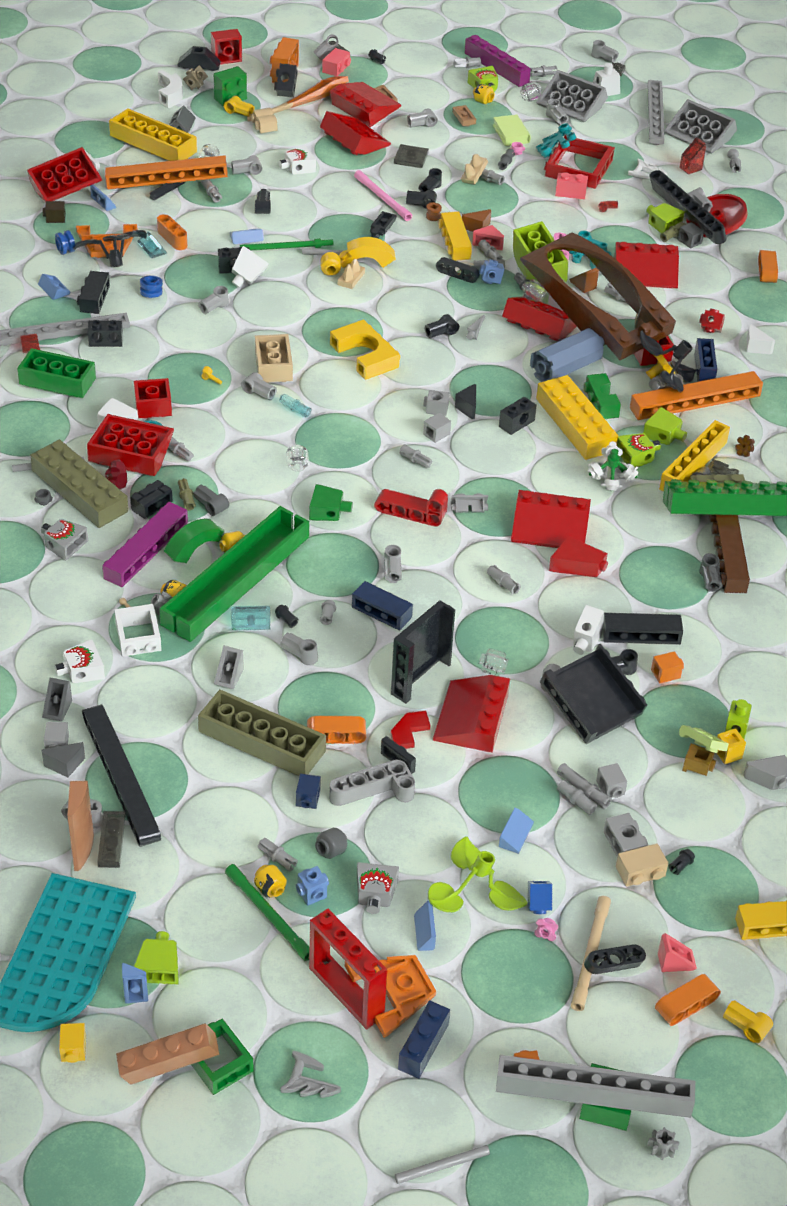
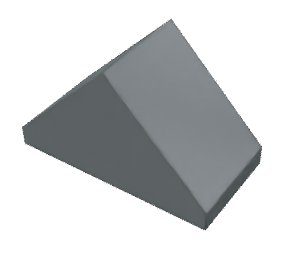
M223 645L214 682L215 685L234 689L244 670L243 650Z

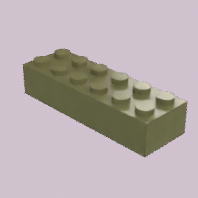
M60 439L30 454L32 471L98 528L128 512V496Z
M220 689L198 715V730L200 733L297 776H300V774L308 775L326 752L325 734Z

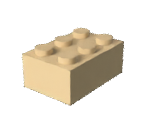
M288 334L255 335L257 372L262 376L263 381L267 383L293 381V363Z

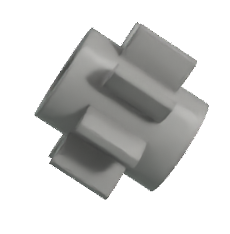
M162 591L161 595L155 594L152 597L150 604L154 605L155 614L160 616L159 609L173 598L170 594Z
M665 1127L658 1132L653 1130L652 1137L649 1138L647 1146L653 1147L651 1155H656L661 1160L668 1156L673 1158L675 1150H678L679 1142L674 1141L676 1133L666 1130Z

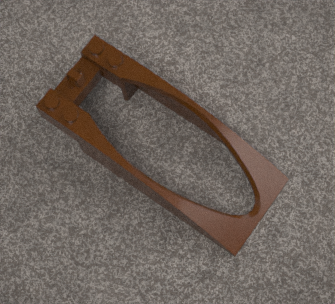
M573 232L520 258V261L580 331L587 328L592 329L603 338V346L607 345L619 360L644 348L640 341V332L642 330L655 341H659L673 333L676 320L655 296L615 258L597 245ZM558 249L585 254L638 314L635 329L628 332L616 317L596 307L572 290L551 265L547 257L548 252L551 253L552 250Z

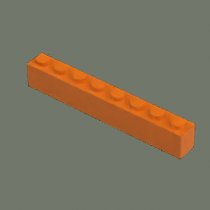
M226 155L105 168L107 189L228 177Z
M755 371L684 384V389L681 393L669 387L633 394L631 396L630 409L637 420L651 418L661 407L673 414L761 396L763 382Z

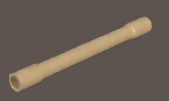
M607 896L598 897L582 968L571 1002V1008L575 1011H583L592 973L586 970L584 961L590 952L598 950L605 919L608 916L611 899Z

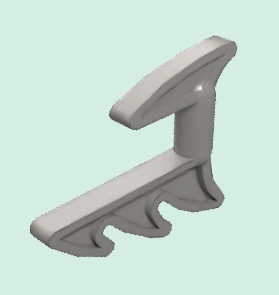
M297 1051L292 1052L295 1065L289 1081L280 1088L281 1093H293L305 1089L300 1092V1097L320 1092V1097L325 1098L341 1092V1087L338 1085L301 1076L304 1067L323 1071L324 1065L308 1055Z

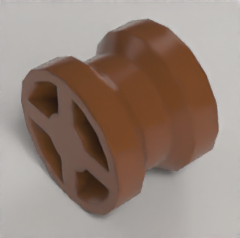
M429 203L427 205L428 212L426 213V218L429 221L441 219L440 212L442 206L439 203Z

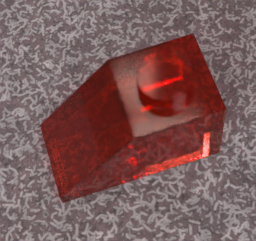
M695 138L681 155L679 168L687 174L701 171L707 144L699 138Z

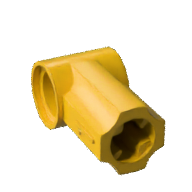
M233 96L225 102L224 109L229 114L235 112L250 117L253 114L254 106L241 101L238 96Z
M735 1000L730 1002L723 1015V1018L742 1029L747 1039L754 1043H760L773 1027V1021L767 1014L763 1012L754 1013Z

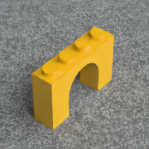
M364 319L330 331V345L338 353L355 347H367L374 350L371 353L357 357L356 371L365 380L399 368V352Z

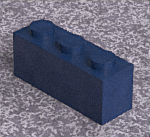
M697 338L694 352L697 382L715 379L718 369L714 339Z
M364 581L352 593V608L399 631L412 618V603L369 582Z
M428 1001L399 1053L398 1070L420 1079L449 1026V1008L433 1001Z

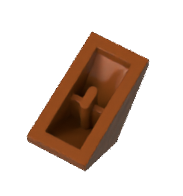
M491 209L462 214L465 229L474 232V230L489 226L491 222Z
M594 268L569 280L579 290L586 293L597 289L599 270Z

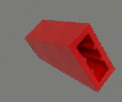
M568 536L550 557L549 571L598 577L602 571L604 572L607 569L608 553Z

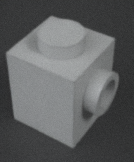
M437 413L424 421L423 435L436 443L450 435L451 420L441 413Z

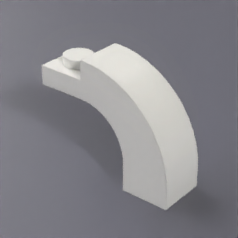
M164 70L158 71V84L164 87L159 90V103L167 108L173 107L183 97L182 79L176 73L170 75Z

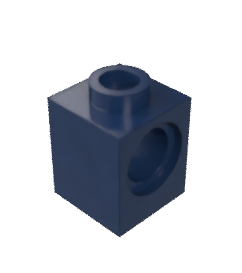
M300 774L296 790L297 807L317 809L321 791V776Z

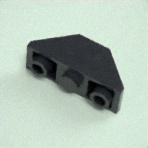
M192 46L179 58L177 66L187 69L196 68L200 65L202 69L215 71L219 70L221 61L207 47Z

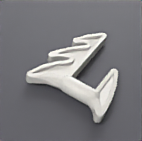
M638 159V166L633 171H628V175L650 179L649 174L641 170L651 173L658 170V168L652 163L648 165L643 160ZM659 167V170L667 175V172Z

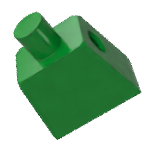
M316 484L309 506V520L338 521L341 511L352 512L353 502L343 501L344 492L342 490Z

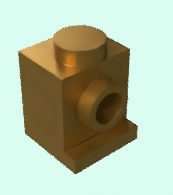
M691 743L682 771L687 772V770L707 776L708 771L713 772L716 760L713 757L715 752L708 751L704 747Z

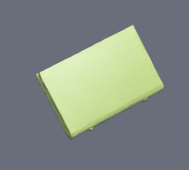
M518 115L493 118V127L505 146H511L513 142L530 143L531 136L529 131H527Z

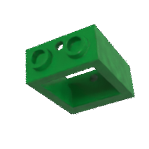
M223 1018L209 1023L208 1026L215 1032L216 1038L224 1037L238 1058L214 1072L211 1071L204 1060L191 1064L213 1095L254 1071L253 1057Z

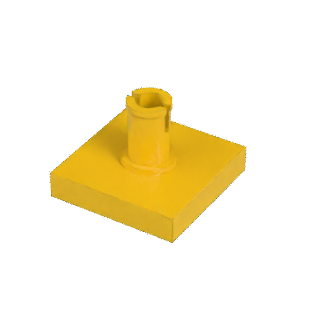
M661 354L655 356L658 360L657 364L646 371L650 379L655 378L662 371L670 373L672 370Z

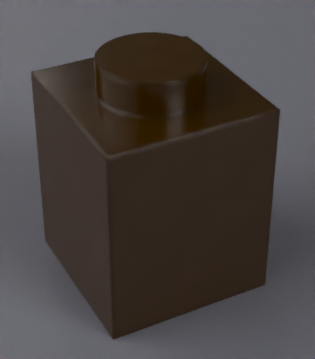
M46 201V206L43 208V217H46V223H65V201Z

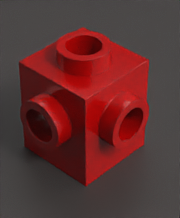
M710 308V310H705V313L701 314L699 323H701V327L705 332L713 333L715 331L721 333L725 314Z

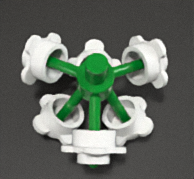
M614 441L601 450V453L607 458L605 463L598 461L597 463L592 462L588 464L589 476L596 480L605 479V483H601V486H606V489L610 491L617 490V487H622V484H619L620 478L626 479L627 482L629 479L633 481L639 473L636 471L638 469L637 466L635 468L632 464L620 463V456L623 451L616 446ZM608 467H610L611 477L607 478L606 473L608 472Z

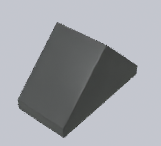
M49 677L42 718L63 721L72 703L71 684L67 680Z
M83 742L41 750L44 767L67 778L85 759Z

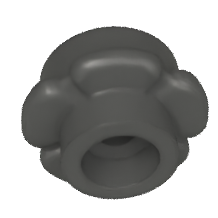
M47 489L38 490L34 498L36 503L43 506L49 504L53 499L50 491Z

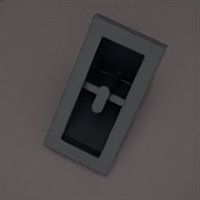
M476 384L456 393L455 408L471 419H475Z

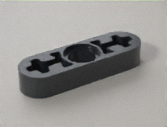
M446 257L440 258L436 263V269L440 273L469 283L476 282L480 277L479 270L476 267ZM455 267H458L461 270V273H458L455 270Z
M636 944L595 950L586 957L584 966L592 974L637 968L645 960L646 953L641 946ZM610 955L617 956L620 960V963H614L611 960Z

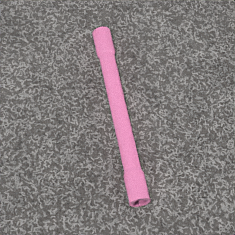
M358 170L355 172L354 177L367 186L393 208L405 221L411 220L412 213L398 204L362 171Z

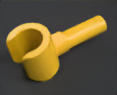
M205 366L203 368L202 379H211L220 385L222 384L220 379L212 375L213 371L210 367Z

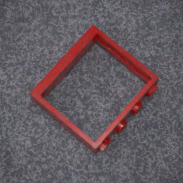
M576 138L573 141H569V147L562 149L559 142L558 147H555L553 154L550 155L548 162L546 161L544 170H546L545 177L557 179L558 173L564 172L574 175L582 174L588 176L587 187L596 189L613 161L615 147ZM566 151L601 159L593 173L558 165Z
M329 908L310 919L309 969L366 1030L376 1024L375 1016L385 1013L387 968ZM330 946L364 980V990L356 982L352 981L350 975L330 955ZM376 966L380 969L377 973H375L374 969Z

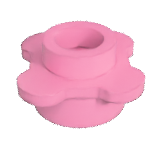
M513 142L509 149H513L515 155H520L525 150V147L520 142Z
M550 918L538 919L536 922L538 927L534 932L535 935L539 938L542 937L549 941H554L558 925Z

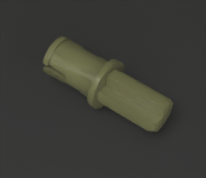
M681 221L675 226H670L667 231L660 234L661 240L667 242L669 239L677 237L680 227L686 225V223Z
M187 479L178 480L179 497L183 501L184 508L188 511L193 510L196 507L193 491L189 488Z

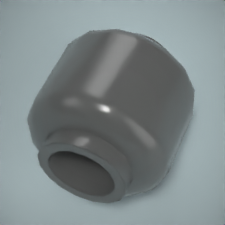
M332 827L318 834L315 843L316 850L319 855L332 859L346 851L348 844L347 836L342 830Z

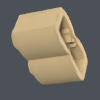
M271 108L253 110L251 120L252 123H255L256 130H259L260 133L278 131L277 119Z

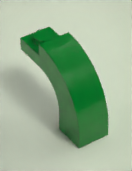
M204 518L192 521L182 527L170 539L164 552L173 561L187 564L193 552L200 545L208 541L220 542L225 534L224 529L217 526L211 519Z

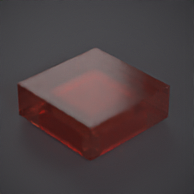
M37 334L20 336L23 353H28L31 348L40 350Z

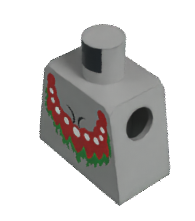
M59 519L52 526L45 523L41 527L45 546L65 561L88 542L87 527L64 519Z
M357 863L358 903L367 905L366 911L368 913L377 914L380 911V907L390 906L398 884L399 866Z

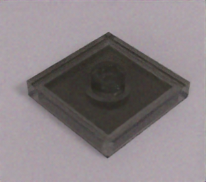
M400 144L394 158V164L423 168L429 154V148Z

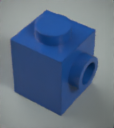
M528 881V908L530 911H533V914H546L547 911H552V883L550 881Z

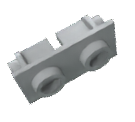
M462 493L452 495L451 510L455 511V513H468V506H471L472 512L484 513L488 511V495L480 493L474 495Z

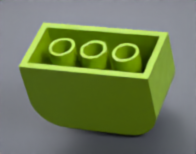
M543 221L513 229L515 261L524 277L531 281L532 286L533 284L536 285L534 288L537 292L544 290V288L520 261V258L555 241ZM554 249L551 253L548 252L547 257L555 271L566 283L569 261L561 250Z

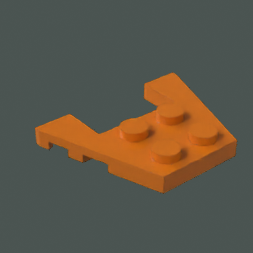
M123 224V234L138 230L137 224ZM90 225L76 226V232L81 241L89 239L102 240L108 254H110V250H114L113 241L104 242L103 238L120 234H91ZM134 237L124 240L123 256ZM116 240L117 249L120 252L121 240ZM100 244L85 245L91 257H106Z
M416 955L387 957L385 960H379L387 968L386 995L394 1008L375 1016V1023L383 1038L389 1036L436 996V989ZM345 961L344 966L352 981L355 982L362 979ZM377 966L374 968L375 973L380 971V969Z

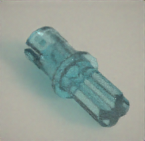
M287 394L280 396L279 402L291 408V411H296L306 418L311 414L312 408L301 403L299 399L295 400Z

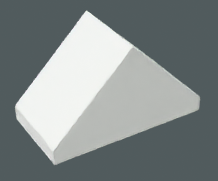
M752 324L749 325L746 338L747 352L772 354L775 340Z

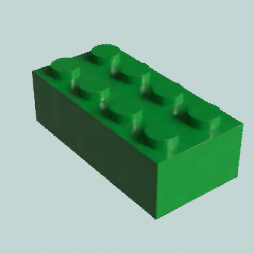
M33 348L30 349L17 368L20 385L79 398L85 396L96 379L95 362Z

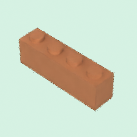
M204 1023L116 1053L119 1075L132 1085L219 1055L215 1032Z

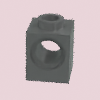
M692 222L680 227L678 240L691 249L702 244L704 230Z

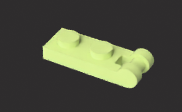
M682 725L679 729L681 737L694 739L695 744L705 746V749L715 753L718 750L727 751L729 743L701 728Z

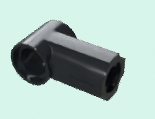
M438 168L430 169L427 178L419 185V191L426 192L427 190L441 187L442 171Z
M261 189L257 192V200H255V214H270V192L267 189Z
M408 190L406 204L423 206V208L427 209L429 203H436L437 194L433 190H427L426 192Z
M445 314L439 321L425 325L424 330L428 338H433L445 333L454 335L458 332L460 326L450 314Z
M625 649L619 656L611 657L621 667L625 675H632L636 672L638 654L633 649Z

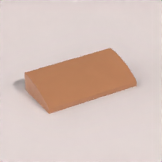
M70 781L67 816L74 871H79L84 866L94 841L88 781Z

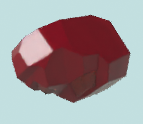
M120 459L113 460L105 472V478L118 489L125 488L128 482L125 465Z

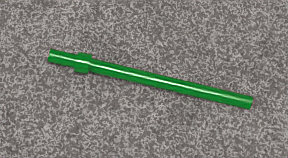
M321 238L311 241L240 245V247H249L250 250L300 247L321 248V246H333L334 243L333 239L321 240Z

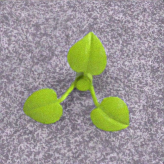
M465 836L455 844L451 851V860L457 867L462 869L468 868L471 873L456 891L449 884L443 882L432 884L428 890V900L435 908L443 912L452 913L460 910L463 906L464 901L458 894H460L474 874L478 877L489 875L488 886L491 889L489 899L496 907L511 911L525 907L528 904L526 899L510 884L498 880L493 885V874L495 871L491 868L495 863L494 855L488 851L480 852L472 844L468 836Z

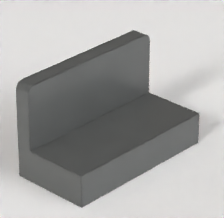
M183 105L173 114L169 125L174 128L180 126L188 133L196 117Z

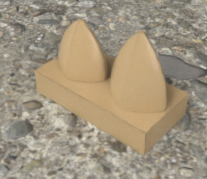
M474 154L471 162L465 165V172L461 177L462 182L475 185L488 164L487 158Z
M354 259L350 265L346 266L344 273L338 279V285L353 289L365 274V267L360 266L358 260Z

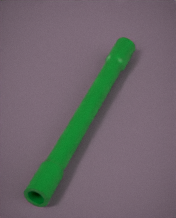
M235 864L229 865L225 870V874L284 936L295 952L304 961H308L309 945L282 919L247 880Z

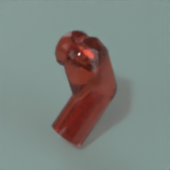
M618 201L600 202L598 205L599 211L606 212L607 208L617 209Z

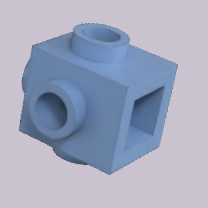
M485 260L484 264L480 266L479 274H481V278L485 283L501 284L505 269L503 264L496 260Z
M318 866L298 873L296 890L302 896L307 906L327 898L328 877L320 871Z

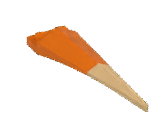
M333 76L323 79L297 97L272 108V112L274 114L331 96L330 90L339 84L349 82L348 76Z

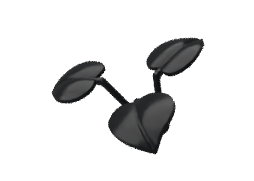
M134 230L117 236L110 235L104 237V242L113 241L114 250H110V254H108L102 240L97 239L79 241L73 249L75 250L88 244H100L106 254V258L110 261V267L123 266L124 240L130 237L146 239L147 233L145 230ZM116 240H121L120 252L117 249Z
M642 330L640 332V341L643 347L655 356L665 355L674 350L673 356L678 361H672L670 364L673 369L670 373L662 371L661 378L667 385L681 393L684 387L681 380L674 376V372L676 371L687 382L693 380L696 369L681 364L682 360L693 350V347L686 340H682L678 346L673 345L671 348L663 351L661 345L647 336Z

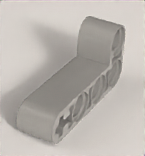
M392 760L333 779L330 782L329 799L332 804L342 806L392 790L399 801L406 803L414 798L415 779L403 761Z

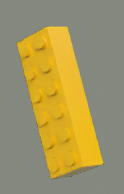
M129 108L109 120L110 136L168 161L188 159L197 153L196 136Z
M568 375L538 383L536 400L585 460L602 456V448H606L612 441L616 442L617 446L618 434Z

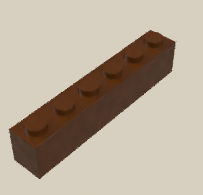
M710 514L709 520L712 522L711 532L715 535L713 543L714 547H717L716 556L719 558L718 567L719 572H721L720 576L724 593H747L750 578L738 515Z

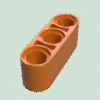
M159 215L157 217L158 233L176 250H185L188 246L187 232L169 215Z
M760 250L758 256L760 282L777 283L778 264L776 251Z
M312 716L307 720V727L325 734L326 743L358 744L366 740V721L360 716Z
M701 974L662 997L656 1003L655 1009L670 1026H673L713 1003L720 996L721 991L706 974Z

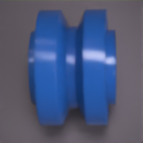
M69 230L64 231L63 234L61 232L55 234V243L61 255L67 254V250L70 253L75 252L73 249L75 240Z
M157 276L142 277L140 279V294L148 298L161 296L163 293V280Z

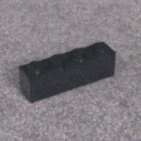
M604 613V643L681 645L683 636L681 615Z

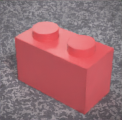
M337 48L332 50L323 59L322 72L338 76L350 65V52Z
M565 172L558 173L555 196L585 199L588 176Z

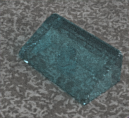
M149 231L147 232L146 239L141 237L137 240L151 258L167 254L166 250Z
M233 606L231 608L232 630H271L270 606Z

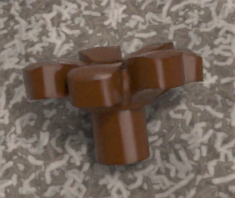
M749 435L738 437L737 442L740 444L735 445V449L738 450L737 455L749 457L750 452L754 451L753 444L755 440L750 439Z

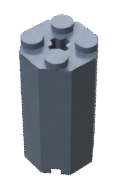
M587 328L531 353L530 366L535 368V378L540 382L555 379L602 359L604 340L592 329Z

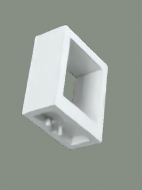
M153 604L114 609L122 657L161 651V637ZM151 623L154 635L125 639L123 627Z

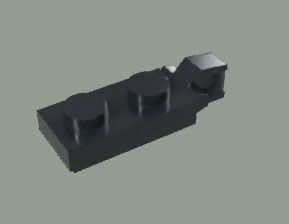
M382 211L371 225V237L379 239L380 235L384 236L396 221L397 215Z

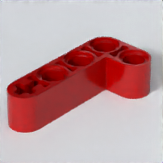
M383 489L377 497L374 507L377 511L384 514L437 527L441 525L446 515L448 494L442 489H435L429 500Z

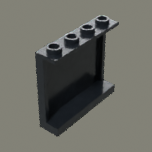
M441 600L394 638L391 695L405 704L411 700L412 684L437 662L441 661L447 666L451 665L456 609Z
M601 643L598 644L594 652L555 672L551 669L545 671L540 680L541 685L585 744L643 714L647 707L644 697L637 692L633 683L627 679L621 667L614 662L610 653L604 649Z

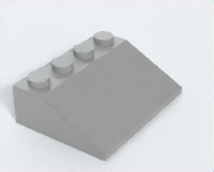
M557 70L536 103L547 108L549 99H557L560 101L561 109L568 116L586 122L602 108L608 95L606 87Z
M687 99L665 128L664 133L712 154L731 139L737 131L735 119Z

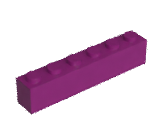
M472 35L465 39V54L469 57H480L482 65L486 67L493 66L497 74L518 87L530 82L531 68L480 38L478 35Z
M171 502L162 507L109 560L104 562L102 565L104 579L120 587L129 582L182 527L188 524L187 509Z

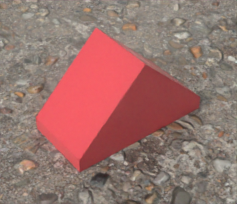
M493 225L474 230L473 246H479L478 244L481 240H486L496 250H503L504 235Z
M664 933L661 936L658 950L661 971L677 972L697 969L692 949Z

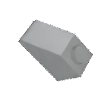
M780 755L749 761L746 763L743 776L745 779L771 790L787 788V757Z

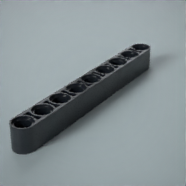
M655 170L649 174L653 190L671 206L685 211L684 217L689 222L704 230V235L713 243L722 244L726 242L725 227L718 219L662 171Z
M103 704L82 709L85 725L139 847L161 841L158 825Z

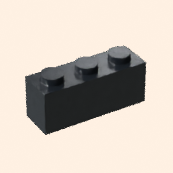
M90 271L88 277H85V285L81 287V294L77 297V305L80 307V312L100 313L110 288L109 272Z

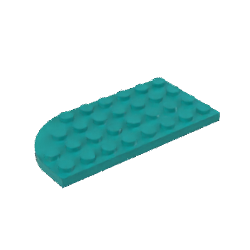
M51 873L0 982V1027L17 1032L43 1031L64 1024L82 1012L92 1001L136 899V892Z

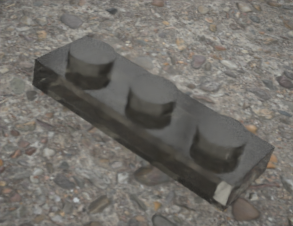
M103 811L97 861L98 868H120L126 817L125 811Z

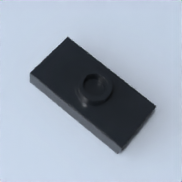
M388 736L382 738L381 754L390 761H403L411 774H413L416 767V758Z

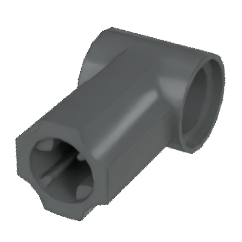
M202 484L197 486L193 492L194 498L205 505L207 512L211 516H215L229 507V501L224 494L220 493L217 495Z
M707 553L703 556L699 572L703 576L705 589H708L709 592H716L718 589H721L722 581L718 567L719 558L712 553Z

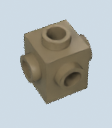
M199 65L194 70L192 68L186 72L187 76L183 80L191 90L196 87L199 89L204 85L203 81L208 75Z

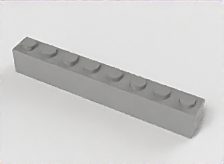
M500 1055L496 1092L687 1118L692 1116L695 1104V1080Z

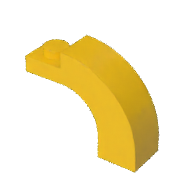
M361 237L351 240L347 243V250L342 251L339 255L343 269L348 264H351L354 259L363 257L375 259L383 268L396 260L394 249L385 241L374 237Z

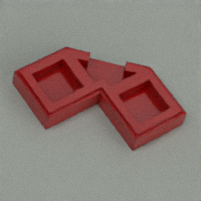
M427 711L406 713L391 729V739L405 749L415 748L412 732L430 730L431 725Z

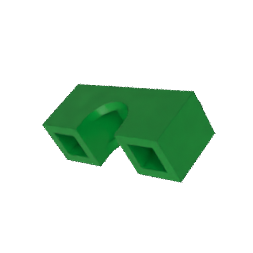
M607 374L587 375L583 387L584 391L588 394L589 401L604 419L619 418L621 403L616 394H610L611 382Z

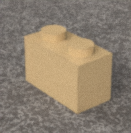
M658 843L618 853L616 869L626 887L639 885L653 879H661L666 876L668 861Z

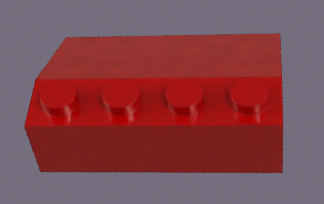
M364 82L342 83L330 90L332 105L359 119L369 127H372L401 107L400 103Z
M326 111L320 125L325 134L333 136V140L341 142L343 147L350 149V152L355 155H365L391 145V142L355 117Z
M83 147L27 170L30 183L45 203L46 201H55L102 181L101 176Z
M616 242L614 258L627 268L645 287L678 289V246Z
M528 296L508 298L502 317L507 318L506 321L514 324L516 322L520 323L521 327L535 329V333L540 335L545 333L550 335V339L556 341L566 338L577 327L563 310Z
M107 414L87 443L88 461L109 466L113 460L120 459L124 463L126 470L155 476L162 466L174 428Z
M519 490L511 542L559 548L569 536L585 543L591 499Z
M485 675L450 680L433 741L493 753L509 694L510 678Z

